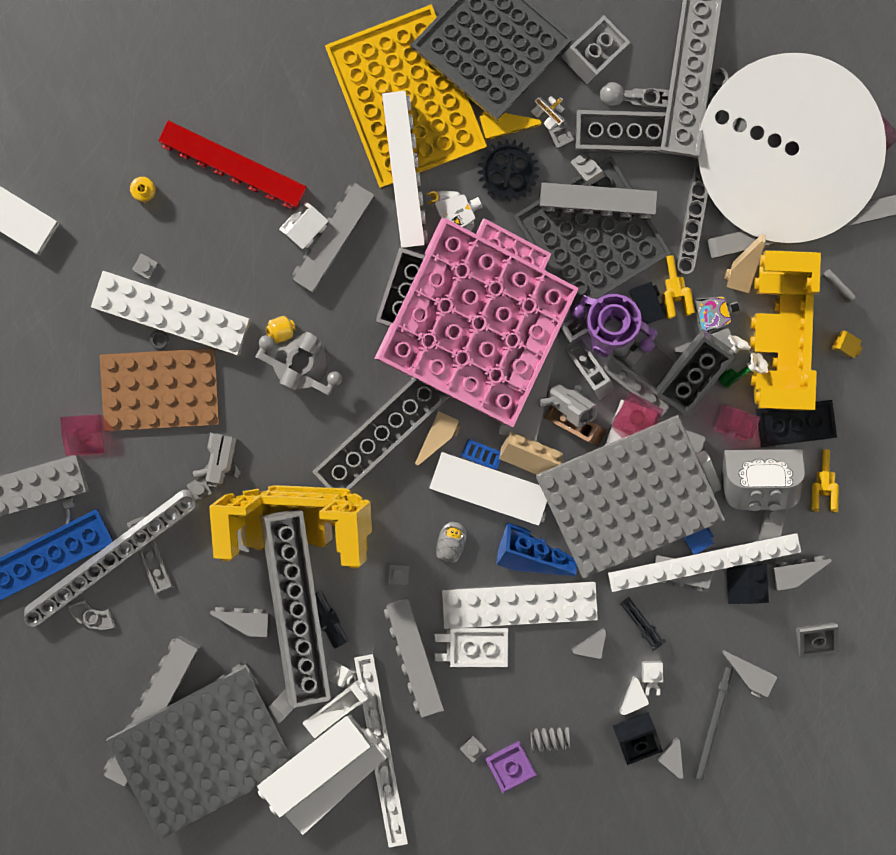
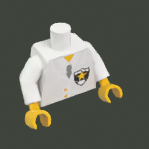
M431 191L425 194V196H431L432 200L427 202V204L434 203L441 219L446 218L472 231L474 221L476 220L473 212L483 208L478 197L468 202L464 194L461 195L459 192Z

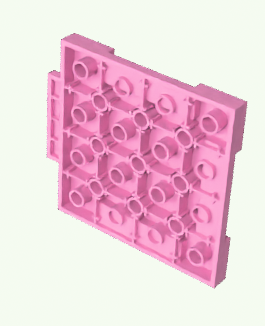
M443 218L436 228L425 251V258L374 359L471 406L508 427H514L579 288L544 270L551 253L489 220L483 219L475 234Z

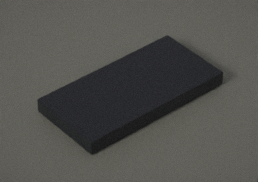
M833 400L815 402V410L756 409L760 447L837 438Z

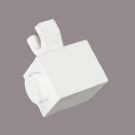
M661 661L642 662V681L644 683L648 682L645 688V695H649L650 688H655L656 695H660V688L657 682H663V663Z

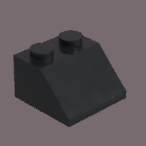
M746 564L726 568L728 604L769 603L767 564Z
M649 712L613 725L627 765L663 752Z

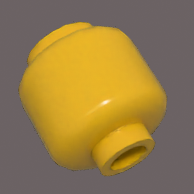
M138 177L131 183L130 192L137 201L146 203L154 198L156 187L149 178Z
M286 316L270 320L266 327L267 335L272 337L277 344L291 339L293 331L296 330L294 322Z

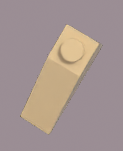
M761 234L732 263L731 269L727 268L724 279L727 280L728 288L749 293L760 255L765 245V234Z
M438 411L415 462L416 465L419 466L447 443L453 435L457 436L461 425H458L459 420Z

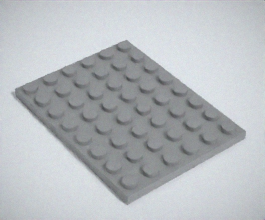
M679 415L536 474L540 487L583 578L725 521L722 510Z

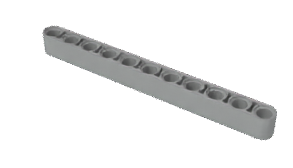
M722 68L715 69L711 74L706 110L712 100L711 94L717 93L728 80V73ZM721 74L724 81L721 83L716 82L714 75ZM720 110L716 113V122L718 124L721 123L723 110ZM695 158L676 264L677 272L683 276L689 275L695 268L708 196L703 179L697 173L699 168L698 158ZM695 187H702L704 194L702 196L696 195L694 193ZM691 206H699L700 214H693ZM694 224L697 227V232L694 234L690 233L687 230V226ZM691 243L694 246L693 252H686L684 244ZM683 261H686L690 264L689 271H683L681 269V263Z
M896 195L868 201L857 216L841 228L896 216ZM741 231L708 239L711 259L744 252L758 237ZM765 240L764 247L781 242Z
M182 490L27 605L24 610L25 623L30 627H36L191 512L195 507L193 493L189 490ZM184 498L191 499L187 504L181 502ZM171 509L176 511L173 515L166 514ZM154 521L160 522L156 527L150 525ZM137 533L145 534L142 538L135 537ZM123 544H128L129 548L123 550L120 548V546ZM106 556L114 557L111 561H107L104 558ZM92 567H97L99 569L97 572L89 571V569ZM79 578L84 580L80 584L74 582L76 579ZM61 590L68 591L66 595L59 594ZM47 601L53 603L51 606L48 607L43 605ZM30 613H36L38 616L35 618H31L28 615Z

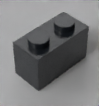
M649 282L629 290L631 299L640 310L641 320L648 325L665 318L666 309L663 303H659L657 296L660 293L657 285Z

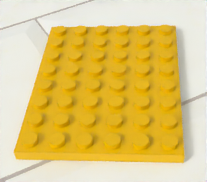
M432 4L325 45L380 189L393 184L383 93L405 91L406 96L410 95L411 110H408V115L413 117L414 129H410V133L415 134L416 148L412 149L413 153H417L419 167H415L416 173L425 172L487 148L468 97L410 48L414 40L437 17Z

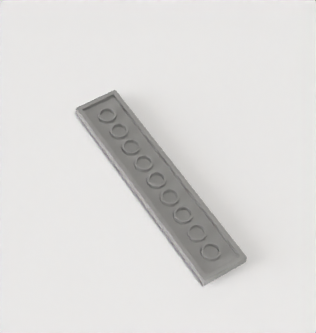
M722 0L682 1L660 149L662 153L699 158L703 130L700 131L706 112Z

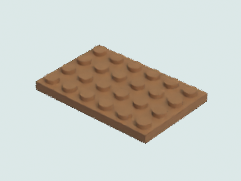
M215 348L100 355L104 431L219 425Z

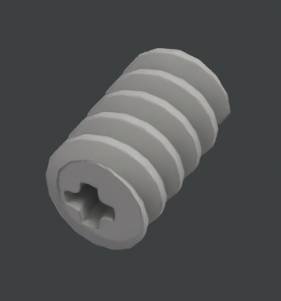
M558 727L556 733L553 728H550L549 733H547L545 728L542 729L541 734L537 728H535L533 734L530 731L532 753H535L536 747H538L540 753L543 752L544 747H546L547 752L551 751V747H554L555 752H558L559 746H561L563 752L566 751L567 746L570 748L568 727L565 728L564 733L560 727Z

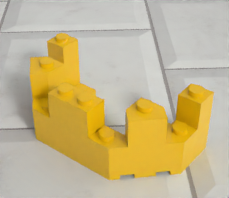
M766 250L763 252V255H760L758 278H755L754 289H757V294L778 295V299H775L774 311H777V314L756 313L754 318H751V329H754V335L750 337V347L753 348V353L776 354V357L772 358V368H775V371H768L766 374L754 371V374H751V386L754 388L755 404H758V408L799 411L815 410L817 371L811 370L814 294L820 292L821 253Z
M274 485L269 486L267 491L262 492L259 489L243 491L241 496L234 497L233 493L226 494L209 506L213 557L221 559V561H231L239 554V529H241V542L244 546L252 547L254 550L265 549L260 516L293 509L303 511L308 544H313L315 547L326 546L333 539L332 526H335L337 552L341 553V566L355 569L367 561V536L372 532L370 501H362L361 496L356 493L351 494L349 489Z

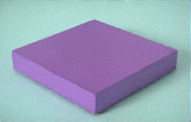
M519 741L485 758L502 793L537 776Z

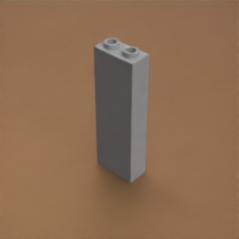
M560 329L514 427L500 424L498 434L502 435L501 439L506 440L511 431L530 440L537 441L544 406L540 407L539 399L546 398Z

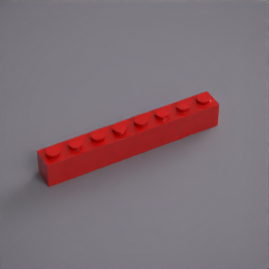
M169 120L158 139L159 143L162 144L161 148L169 152L173 149L179 152L178 156L186 160L192 158L196 160L195 164L205 169L209 166L219 176L223 177L226 174L231 177L230 181L238 185L242 182L248 185L247 189L255 193L261 191L265 193L264 197L274 202L278 199L288 209L292 210L293 207L298 209L307 190V186Z

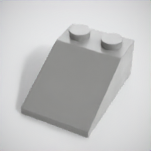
M603 15L569 47L561 58L588 84L631 42Z

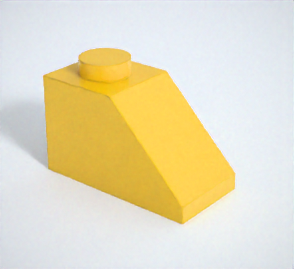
M843 330L837 333L830 350L853 359L855 356L858 357L863 346L860 345L862 340Z

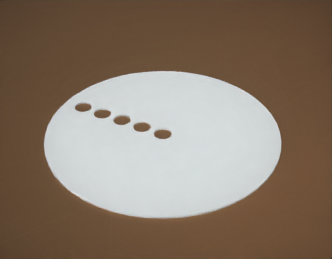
M782 53L771 55L748 64L737 71L722 85L711 100L700 131L703 130L698 158L703 183L712 201L721 213L737 227L756 237L765 234V240L773 242L800 243L829 235L846 225L857 216L872 197L881 178L885 163L886 136L884 124L878 106L868 89L854 74L843 66L812 54ZM725 110L728 112L729 120L726 124H718L716 122L715 115L718 111ZM743 118L746 121L747 127L743 132H736L733 129L735 119ZM754 126H761L764 129V136L760 140H754L750 136V131ZM774 133L779 134L782 139L780 146L777 148H772L768 144V137ZM790 141H794L799 145L798 153L793 156L788 155L785 151V146Z

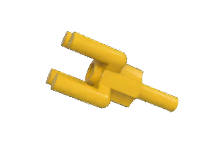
M674 255L667 256L670 279L665 280L667 291L662 295L666 309V319L676 317L674 302L683 301L685 316H691L695 313L691 289L689 287L685 288L684 277L677 276Z
M828 449L822 450V472H816V483L812 484L811 512H819V496H831V512H839V485L835 483V472H830V450Z

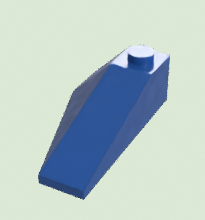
M507 523L498 548L497 565L514 571L576 576L577 564L573 557L558 548H551L545 544L546 541L540 538L538 540L530 535L531 531L526 528Z

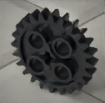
M506 139L505 145L498 141V147L491 144L492 151L485 149L487 157H480L484 163H478V166L483 168V170L477 172L483 175L479 182L485 181L482 188H489L488 195L494 192V199L500 195L502 202L505 197H508L509 202H511L512 197L515 196L518 201L520 194L526 197V190L532 192L530 185L536 186L537 183L533 179L539 178V175L534 172L539 171L540 168L534 167V165L538 163V160H532L535 153L528 154L530 147L523 149V142L516 146V140L513 141L512 145L509 144L508 139ZM510 154H513L511 170L514 173H510L508 185L504 187L506 171L503 169H507ZM504 155L507 161L504 164H499L496 162V157ZM516 159H523L525 166L518 168L514 162ZM496 173L503 177V180L499 183H495L492 180V176ZM514 177L519 178L521 185L514 187L511 184V179Z

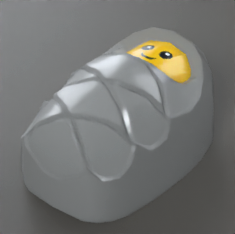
M449 522L443 526L436 549V555L440 560L448 563H455L459 560L467 539V531L462 524Z

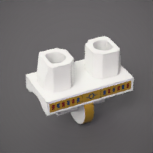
M540 96L534 101L536 104L531 109V112L539 118L545 111L550 117L543 124L549 130L563 124L565 119L555 110L556 108L560 113L564 111V108L560 105L563 99L560 97L555 100L550 96L547 100L552 104L551 106Z

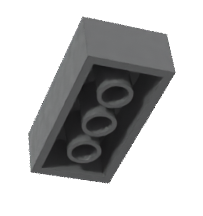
M702 329L656 385V395L688 416L735 359L733 349Z

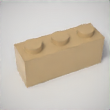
M510 431L501 446L499 459L531 473L538 474L560 465L563 453Z

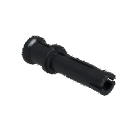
M630 597L620 603L642 632L641 637L645 638L651 645L652 651L666 642L657 633L656 627L649 624Z

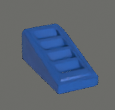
M471 439L467 440L461 457L496 471L501 461L499 459L500 451ZM471 445H475L472 455L469 456L468 452ZM480 447L482 448V451L480 453L479 458L477 459L475 458V455L477 453L478 448ZM487 450L489 451V454L487 456L486 461L484 462L482 461V459L485 454V451ZM495 453L497 455L493 465L489 464L492 454Z

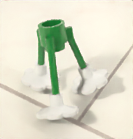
M729 335L728 339L733 344L731 349H733L734 355L740 349L750 350L751 347L748 345V342L738 336ZM750 350L751 361L747 363L745 368L738 373L731 368L729 370L726 368L718 380L725 388H729L751 371L766 374L768 373L767 361L763 359L760 353L756 354Z

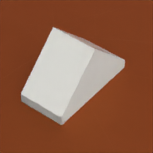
M634 676L620 710V713L623 715L649 704L638 678Z

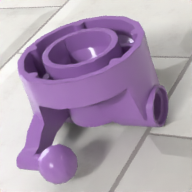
M608 294L599 299H594L583 295L579 304H575L571 308V315L576 319H580L586 313L585 305L590 307L587 316V327L592 337V350L599 356L608 357L615 348H623L629 345L638 336L639 331L648 336L641 340L640 349L645 353H649L655 347L654 339L658 331L641 320L640 310L635 302L627 296ZM612 317L621 323V330L610 332L604 326Z

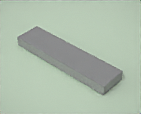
M615 354L603 368L606 374L663 417L672 406L656 395V386Z
M145 516L128 522V528L130 529L133 526H135L137 523L143 520ZM137 533L135 537L142 538L145 534ZM153 539L138 550L153 590L157 594L174 586L155 539Z

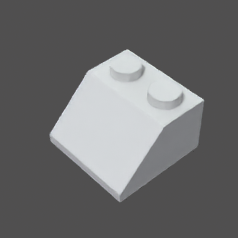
M304 201L279 230L298 247L304 249V247L308 248L313 243V237L317 233L320 234L325 230L328 220L312 205Z

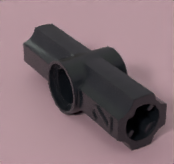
M322 591L315 593L320 627L323 632L325 631L330 643L336 649L349 640L340 625V620L334 609L330 607Z

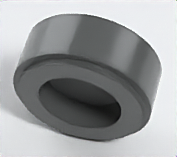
M157 330L150 335L149 342L153 348L162 350L168 346L169 337L165 332Z

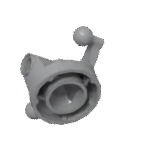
M306 331L305 334L293 336L291 339L284 341L278 348L275 359L265 354L274 345L272 337L266 335L259 339L260 349L255 357L272 365L280 379L279 383L295 391V389L313 387L330 396L333 388L342 383V376L336 371L329 373L327 376V386L320 383L326 375L329 362L328 354L321 343L322 339ZM300 349L312 354L309 357L308 366L302 369V374L291 369L292 359L295 354L299 353Z

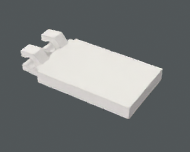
M450 628V630H447V634L434 633L435 642H447V653H434V661H447V665H450V667H508V628Z

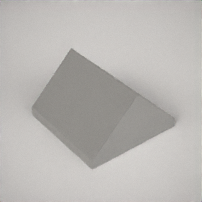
M826 623L796 628L800 657L838 652V624Z

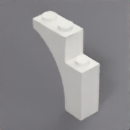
M354 682L307 718L303 725L316 738L348 712L366 701L369 697V689L363 682Z

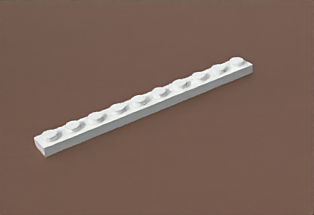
M794 533L609 572L608 576L611 591L615 592L800 553L801 548L798 534Z
M369 654L354 657L358 682H363L369 689V697L362 703L366 726L373 731L377 742H382L389 750L387 752L389 756L374 769L388 846L408 844L374 656Z

